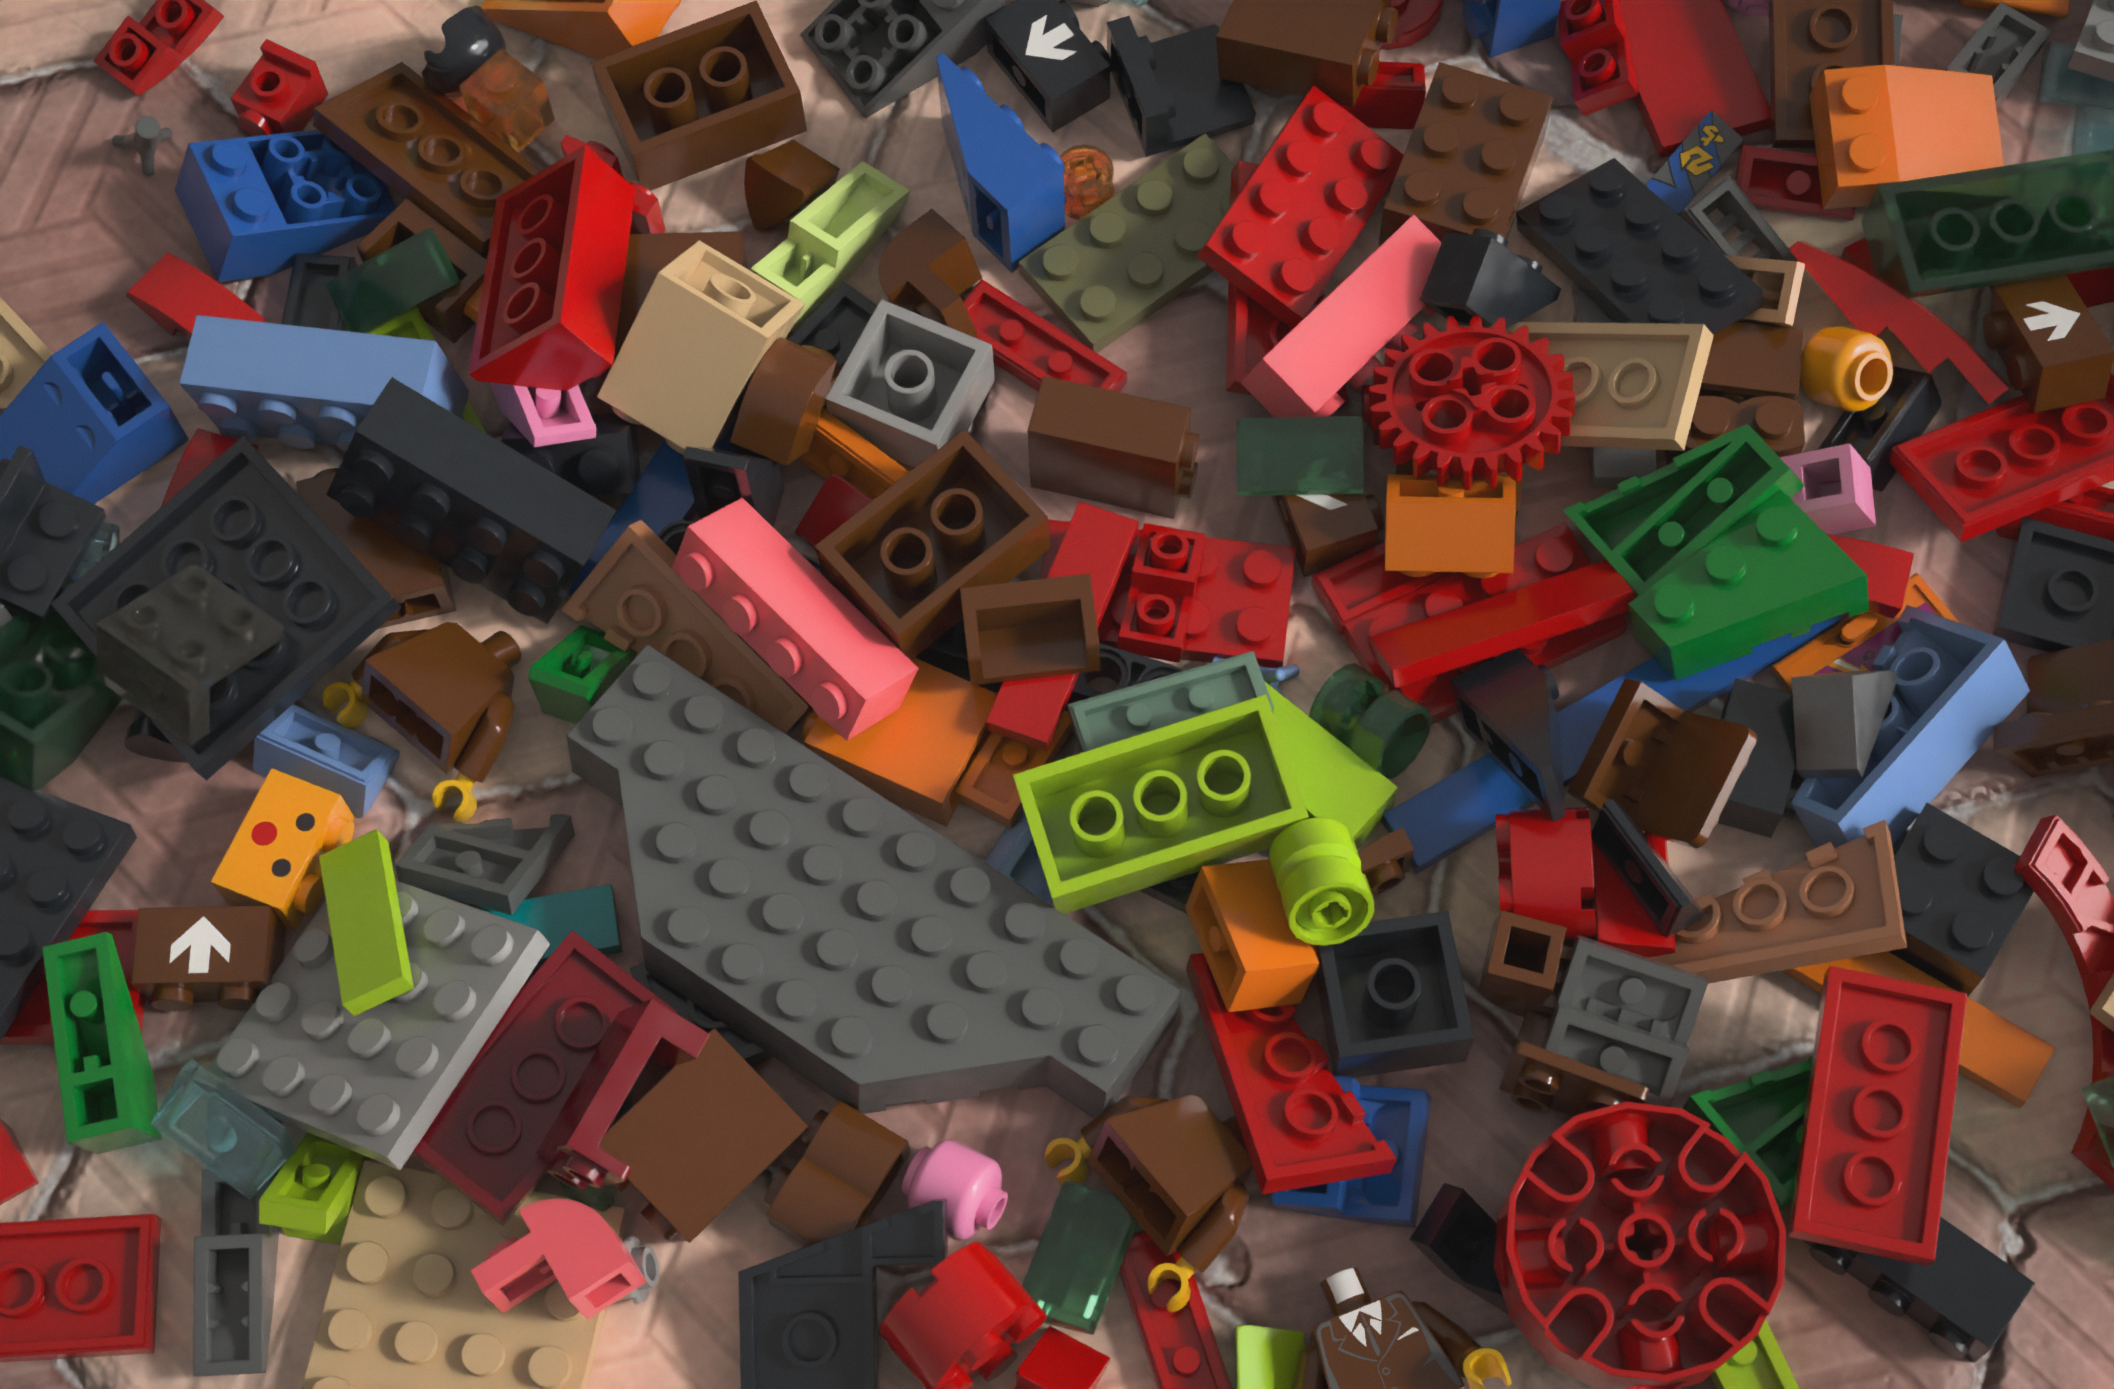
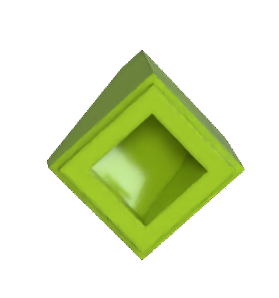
M1236 1325V1389H1293L1298 1354L1304 1348V1332L1253 1325Z

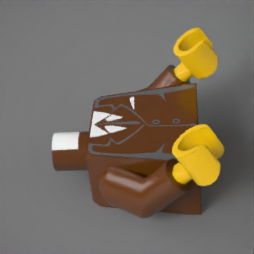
M445 622L430 630L391 632L385 635L351 672L353 680L349 684L336 682L326 687L322 696L323 705L331 712H335L344 702L349 700L348 705L336 717V721L348 729L355 728L363 723L367 717L369 707L445 774L454 768L458 770L459 773L455 779L440 782L434 788L432 801L435 808L441 811L452 794L462 793L463 801L456 809L453 819L463 823L468 821L477 809V800L471 789L476 781L481 783L485 781L506 743L515 714V705L511 698L515 676L510 668L520 662L521 651L511 635L504 631H498L480 643L458 623Z
M1130 1095L1121 1098L1080 1130L1082 1137L1076 1142L1069 1138L1052 1140L1046 1148L1045 1161L1049 1168H1053L1065 1159H1074L1073 1163L1067 1168L1062 1169L1056 1177L1060 1187L1063 1189H1073L1080 1186L1088 1176L1089 1163L1166 1256L1178 1251L1181 1257L1175 1264H1160L1152 1269L1148 1277L1150 1295L1163 1280L1175 1279L1180 1282L1181 1288L1179 1292L1172 1296L1166 1305L1167 1311L1175 1312L1182 1309L1190 1299L1191 1290L1188 1279L1196 1270L1204 1273L1236 1235L1249 1200L1245 1183L1253 1166L1235 1115L1221 1122L1200 1097L1194 1095H1187L1173 1100Z
M1355 1267L1338 1272L1320 1283L1334 1317L1312 1327L1310 1344L1306 1345L1298 1354L1293 1389H1464L1465 1385L1461 1377L1466 1378L1469 1389H1485L1482 1381L1489 1377L1500 1378L1507 1387L1511 1385L1512 1381L1501 1353L1495 1349L1482 1348L1462 1327L1426 1302H1411L1402 1290L1372 1301L1358 1268Z

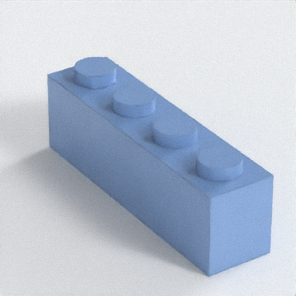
M1909 605L1906 606L1897 621L1902 631L1893 646L1883 645L1872 664L1875 671L1894 670L1898 680L1863 777L1805 778L1791 801L1793 809L1816 848L1829 842L1836 848L1865 835L1862 828L1884 819L1891 833L1892 845L1919 816L1926 803L1930 804L1994 732V726L2000 725L2030 692L2005 639Z

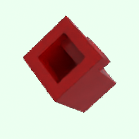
M266 39L260 47L262 56L230 98L238 115L237 121L252 136L303 131L314 116V108L321 105L329 95L315 61Z

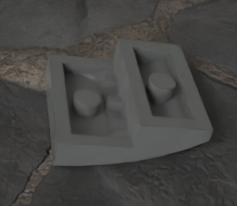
M1577 935L1542 1048L1649 1088V1092L1644 1104L1670 1107L1690 1051L1687 1043L1709 981L1705 976Z

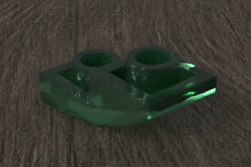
M432 227L374 256L325 284L349 332L368 333L402 313L428 302L461 283Z

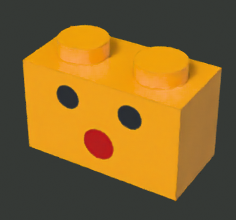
M271 768L211 883L228 904L233 906H271L286 927L297 930L305 913L311 914L316 909L324 893L319 856L352 840L354 833L353 820L355 817L340 794Z

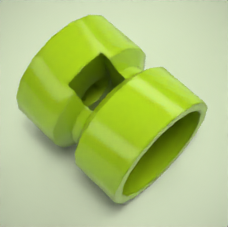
M1310 818L1300 820L1286 827L1275 837L1269 849L1270 865L1277 888L1281 892V901L1289 928L1296 938L1308 944L1327 946L1351 939L1368 926L1374 915V899L1366 875L1361 871V860L1353 836L1345 825L1334 819Z

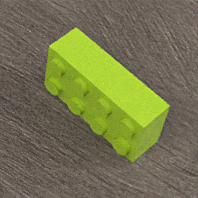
M1266 694L1013 774L1054 907L1063 914L1198 872L1201 866L1223 864L1270 849L1275 837L1286 827L1300 820L1309 819Z

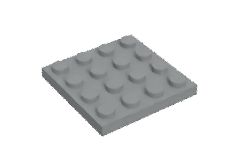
M395 880L414 989L359 1015L353 1016L342 1005L325 900L272 976L271 984L261 991L256 1002L252 1004L200 1080L215 1094L401 1170L550 943L535 928Z

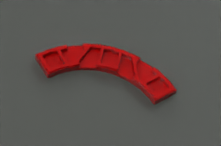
M2052 815L2040 819L2014 870L2024 876V881L2042 900L2060 927L2081 975L2090 1011L2114 973V898L2105 885L2109 881V877L2082 840L2057 815ZM2090 1014L2093 1041L2092 1083L2085 1117L2071 1153L2114 1190V1032Z

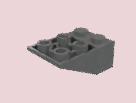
M834 0L800 36L860 114L867 118L938 77L936 57L941 53H944L955 65H959L976 55L987 44L985 18L1007 6L1009 2L1007 0Z

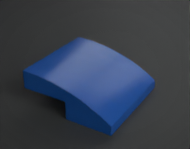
M1334 1076L1344 1093L1351 1091L1366 1112L1363 1121L1376 1140L1381 1141L1384 1139L1397 1158L1393 1170L1387 1174L1274 1192L1272 1204L1275 1207L1318 1216L1416 1228L1431 1102L1430 1095L1425 1089L1363 1086L1354 1077Z

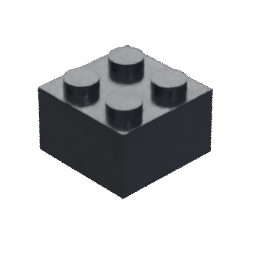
M1926 803L1894 854L1907 948L1888 952L1954 990L1967 993V997H1969L1985 977L2034 893V890L2024 881V876L2014 870L2020 856L1931 804Z
M1449 911L1372 921L1357 936L1342 943L1327 946L1317 945L1319 968L1315 975L1334 1076L1361 1077L1466 1062L1474 1036Z

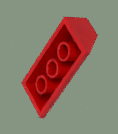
M586 145L497 197L468 375L478 382L567 391L589 378L599 377L609 367L613 366L624 274L627 265L626 259L632 224L635 188Z

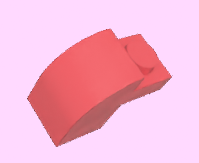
M562 1198L537 1201L519 1209L518 1211L529 1228L530 1233L522 1238H512L498 1244L487 1254L486 1261L470 1270L482 1293L502 1313H505L557 1279L569 1301L587 1320L647 1282L623 1241L599 1213L583 1203Z

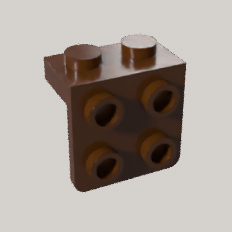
M1625 678L1567 793L1599 814L1603 804L1613 799L1631 815L1644 833L1692 848H1699L1707 842L1711 832L1717 826L1720 814L1740 774L1747 766L1749 756L1757 741V734L1743 724L1684 711L1643 682Z

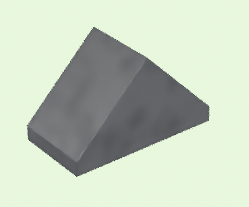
M1894 670L1831 672L1792 677L1796 764L1801 778L1863 777L1898 680Z

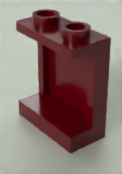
M652 998L618 1012L536 1152L552 1162L548 1172L562 1183L579 1191H584L587 1184L600 1188V1186L625 1182L632 1168L601 1149L600 1143L647 1061L664 1070L698 1058L710 1034Z

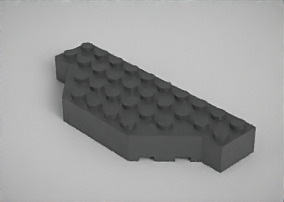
M646 645L567 735L572 772L623 805L645 970L836 1100H841L862 1114L886 1111L887 1105L925 1100L926 1104L979 1097L980 1091L1018 1086L1019 1090L1046 1086L1095 1119L1117 1102L1175 1022L1181 996L1180 989L649 645Z

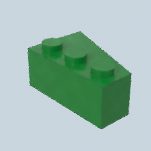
M1779 490L1628 605L1635 638L1675 681L1749 655L1753 653L1752 647L1787 634H1790L1792 639L1811 632L1810 626L1844 613H1848L1849 617L1869 611L1867 574L1782 490Z

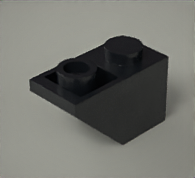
M1476 228L1473 230L1472 235L1445 233L1420 300L1446 319L1453 316L1461 326L1469 327L1473 315H1477L1482 320L1483 328L1490 329L1500 317L1505 318L1506 329L1558 300L1561 288L1541 274L1543 267L1538 262L1521 255H1516L1506 248L1508 245L1506 238L1495 232Z

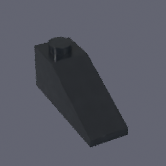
M686 446L683 460L700 520L743 498L774 527L785 489L778 462L748 449L733 452L717 448Z
M1517 648L1450 679L1463 730L1553 822L1564 817L1565 804L1560 725L1553 701L1559 698V690L1549 669L1542 663L1536 666Z

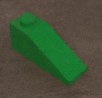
M103 932L43 946L67 1143L96 1154L161 1140L162 1135L154 1075L112 934Z

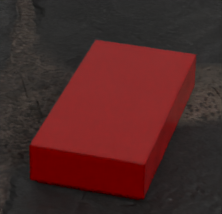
M1385 542L1312 575L1311 586L1339 634L1343 635L1344 624L1452 575V572H1434L1424 577H1412L1404 575L1400 571H1385Z

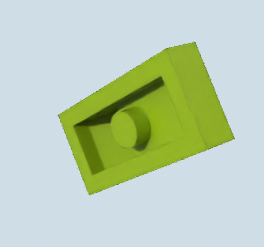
M307 1132L259 1199V1224L282 1227L284 1234L289 1237L341 1245L364 1160L370 1161V1158Z

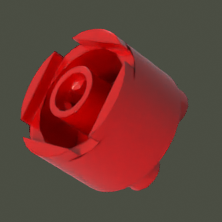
M1589 807L1565 808V816L1554 822L1541 809L1509 811V814H1495L1500 911L1503 910L1567 927L1564 941L1576 940L1577 935L1596 940L1595 909H1593L1594 873Z
M973 1242L957 1250L930 1270L935 1279L919 1294L911 1287L886 1315L880 1325L879 1333L924 1389H970L974 1383L973 1379L979 1374L986 1382H990L1002 1374L1018 1356L1011 1345L1014 1342L1019 1343L1035 1332L1046 1320L1047 1314L993 1252L989 1251L981 1242Z

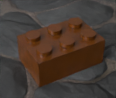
M757 0L591 62L601 103L638 184L650 191L807 131L801 92Z
M1439 62L1384 205L1378 245L1381 246L1413 215L1441 243L1446 232L1472 235L1473 230L1476 228L1495 232L1508 239L1516 212L1519 209L1546 134L1554 96Z
M964 429L815 545L822 575L906 657L912 660L963 619L960 588L1009 583L1049 551L1051 546L1048 516Z

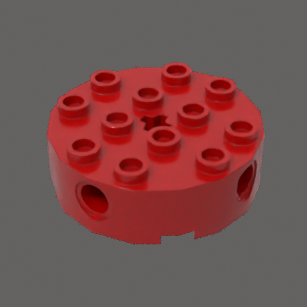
M1626 1101L1575 1115L1531 1152L1497 1214L1494 1270L1510 1319L1548 1364L1593 1389H1679L1703 1382L1759 1334L1766 1317L1770 1314L1784 1286L1786 1227L1767 1176L1746 1152L1741 1154L1728 1138L1709 1129L1708 1127L1711 1124L1682 1108ZM1631 1237L1635 1238L1639 1249H1649L1650 1255L1646 1260L1639 1259L1635 1251L1628 1250L1626 1243Z

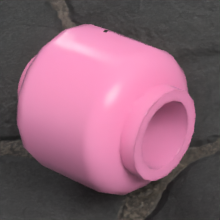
M955 1140L940 1141L933 1148L924 1146L920 1149L908 1166L902 1183V1193L908 1197V1209L934 1199H947V1236L958 1241L970 1239L982 1227L988 1230L992 1229L1001 1218L1008 1199L1007 1192L1001 1190L1002 1171L998 1163L994 1159Z

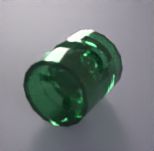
M1356 663L1344 665L1333 673L1316 695L1309 713L1310 718L1388 780L1404 772L1416 759L1426 742L1432 722L1428 709L1398 690L1389 691L1387 683Z

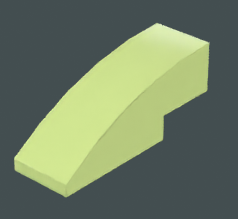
M864 161L859 163L791 219L788 238L750 269L753 273L805 303L799 317L790 330L792 333L815 312L843 281L845 282L886 232L909 198V189Z

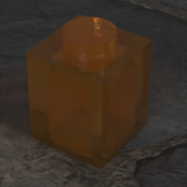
M502 48L459 86L468 113L517 152L522 151L555 120L544 81Z

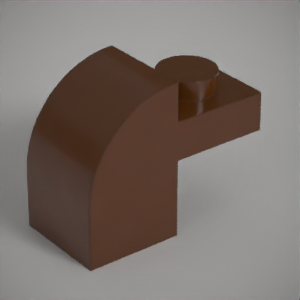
M930 209L898 233L887 245L879 262V281L890 303L977 338V332L959 295L983 277L966 238L934 209Z
M782 337L777 339L765 353L752 376L744 395L730 442L785 466L808 452L822 407L826 404L825 398L843 366L837 364L834 356L823 349L807 345L801 346Z
M1501 910L1491 929L1479 984V991L1482 996L1495 1006L1521 1017H1525L1527 1010L1551 1016L1573 949L1563 945L1567 927Z

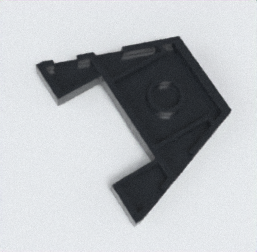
M934 1199L739 1271L741 1389H879L876 1265L939 1264L947 1258V1199Z

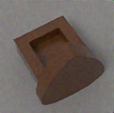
M794 139L764 154H755L746 160L744 187L746 203L754 228L763 230L794 215L801 209L804 203L823 194L835 184L840 168Z

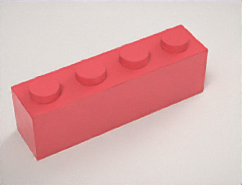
M1415 215L1410 217L1264 356L1240 383L1291 435L1297 432L1309 419L1319 427L1345 402L1337 392L1347 382L1357 390L1373 374L1374 367L1383 365L1375 355L1384 346L1387 349L1398 350L1401 347V336L1404 334L1412 336L1419 329L1411 320L1421 310L1429 318L1436 313L1435 310L1423 303L1420 297L1441 242Z
M743 498L687 527L672 570L683 580L688 588L695 591L726 622L733 632L750 645L769 664L771 669L778 676L782 677L814 709L820 718L827 721L846 741L900 708L919 668Z

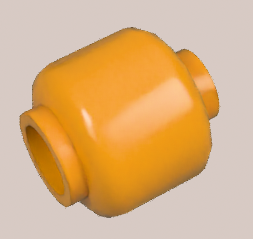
M1843 326L1827 327L1817 332L1806 344L1802 352L1801 387L1810 399L1822 405L1847 412L1864 411L1875 405L1891 384L1893 368L1890 351L1883 340L1871 333Z

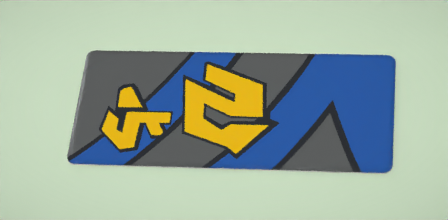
M1710 111L1648 181L1646 186L1677 214H1680L1743 142V138L1716 113Z

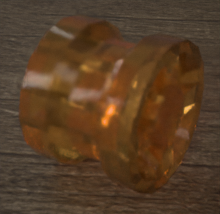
M1084 144L1073 146L1059 156L1065 167L1063 173L1064 196L1066 199L1064 204L1065 215L1072 219L1080 220L1114 196V168L1112 160L1105 151L1096 146ZM1087 176L1084 181L1076 183V178Z

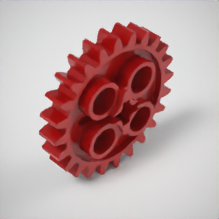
M1473 315L1469 327L1460 328L1457 320L1450 316L1447 318L1446 330L1438 332L1429 323L1423 324L1422 340H1418L1408 334L1402 335V352L1386 349L1384 352L1385 366L1374 367V385L1369 386V410L1371 429L1378 431L1379 447L1381 449L1393 448V463L1396 466L1413 459V477L1417 479L1425 475L1429 470L1437 471V486L1443 487L1452 475L1460 476L1464 490H1470L1474 477L1483 476L1491 489L1496 488L1498 474L1505 472L1516 482L1521 481L1523 463L1537 470L1543 469L1544 452L1558 455L1561 447V437L1570 436L1571 420L1575 413L1576 392H1573V373L1564 371L1563 354L1549 355V340L1546 337L1528 343L1529 327L1526 325L1518 328L1512 334L1505 332V318L1501 317L1493 324L1491 329L1483 328L1482 320L1477 315Z

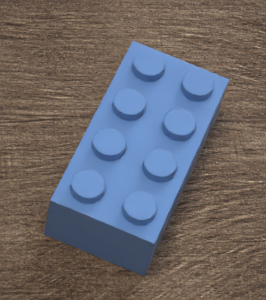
M202 315L196 316L179 382L183 389L197 403L198 408L219 428V432L224 436L238 440L244 436L249 442L256 441L257 436L277 438L286 445L301 449H311L315 446V443L337 445L338 448L345 452L355 431L391 377L462 419L464 418L463 413L470 392L436 341Z

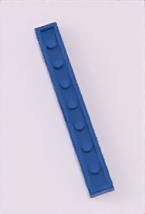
M1839 615L1810 626L1811 632L1792 639L1790 634L1754 646L1752 647L1753 653L1678 681H1675L1652 657L1559 711L1557 717L1561 736L1563 787L1573 782L1625 678L1643 682L1682 710L1692 713L1729 691L1735 678L1744 681L1748 680L1839 623L1843 617ZM1486 754L1384 813L1381 823L1388 833L1402 827L1404 828L1414 848L1411 867L1418 874L1496 828L1495 814H1509V811L1527 810L1536 803Z

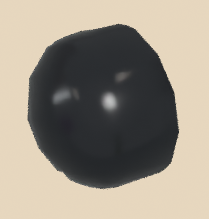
M479 5L464 8L442 24L441 30L445 37L443 51L440 53H434L431 50L424 52L427 64L421 73L422 77L432 89L449 97L467 95L487 86L499 73L506 58L505 40L487 13Z

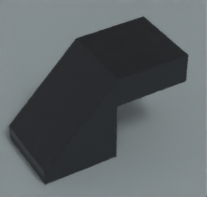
M1444 1183L1409 1240L1444 1275L1509 1315L1494 1270L1497 1223L1463 1188Z

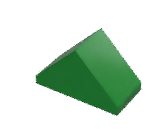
M580 625L530 666L528 680L543 713L577 724L635 659L637 652L632 649L624 652L604 639L606 633Z

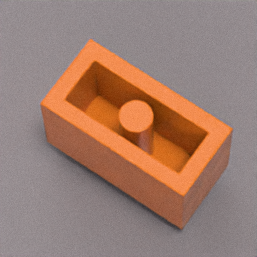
M1388 474L1385 571H1400L1402 574L1412 577H1424L1434 572H1463L1467 576L1474 578H1490L1498 573H1513L1516 481L1509 476H1498L1496 488L1491 489L1483 476L1474 477L1470 490H1464L1460 476L1452 475L1443 487L1437 486V475H1423L1417 479L1413 475Z
M1270 860L1201 866L1185 910L1227 1011L1236 1012L1300 1004L1313 976L1319 968L1317 945L1308 944L1296 938L1289 928L1281 901V892L1277 888Z

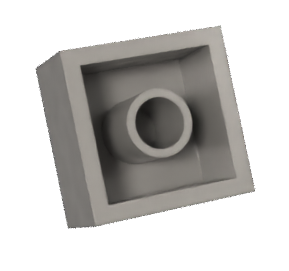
M881 299L825 398L827 411L890 458L915 468L964 429L968 431L995 381L992 345Z

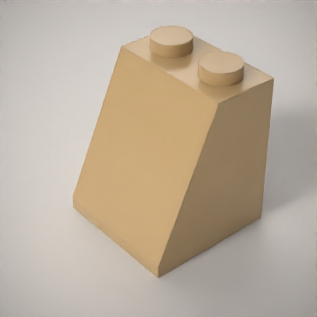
M699 240L658 272L597 397L610 404L615 414L623 420L636 425H645L665 437L667 444L683 455L686 446L718 448L724 443L736 423L744 395L760 361L780 337L785 339L805 303Z

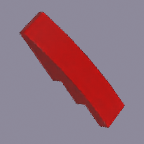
M1797 241L1789 248V251L1795 258L1805 264L1804 268L1857 330L1871 333L1878 337L1890 328L1927 373L1932 372L1949 358L1988 404L1992 403L2011 387L2007 380L1968 340L1915 298L1864 267L1806 241Z

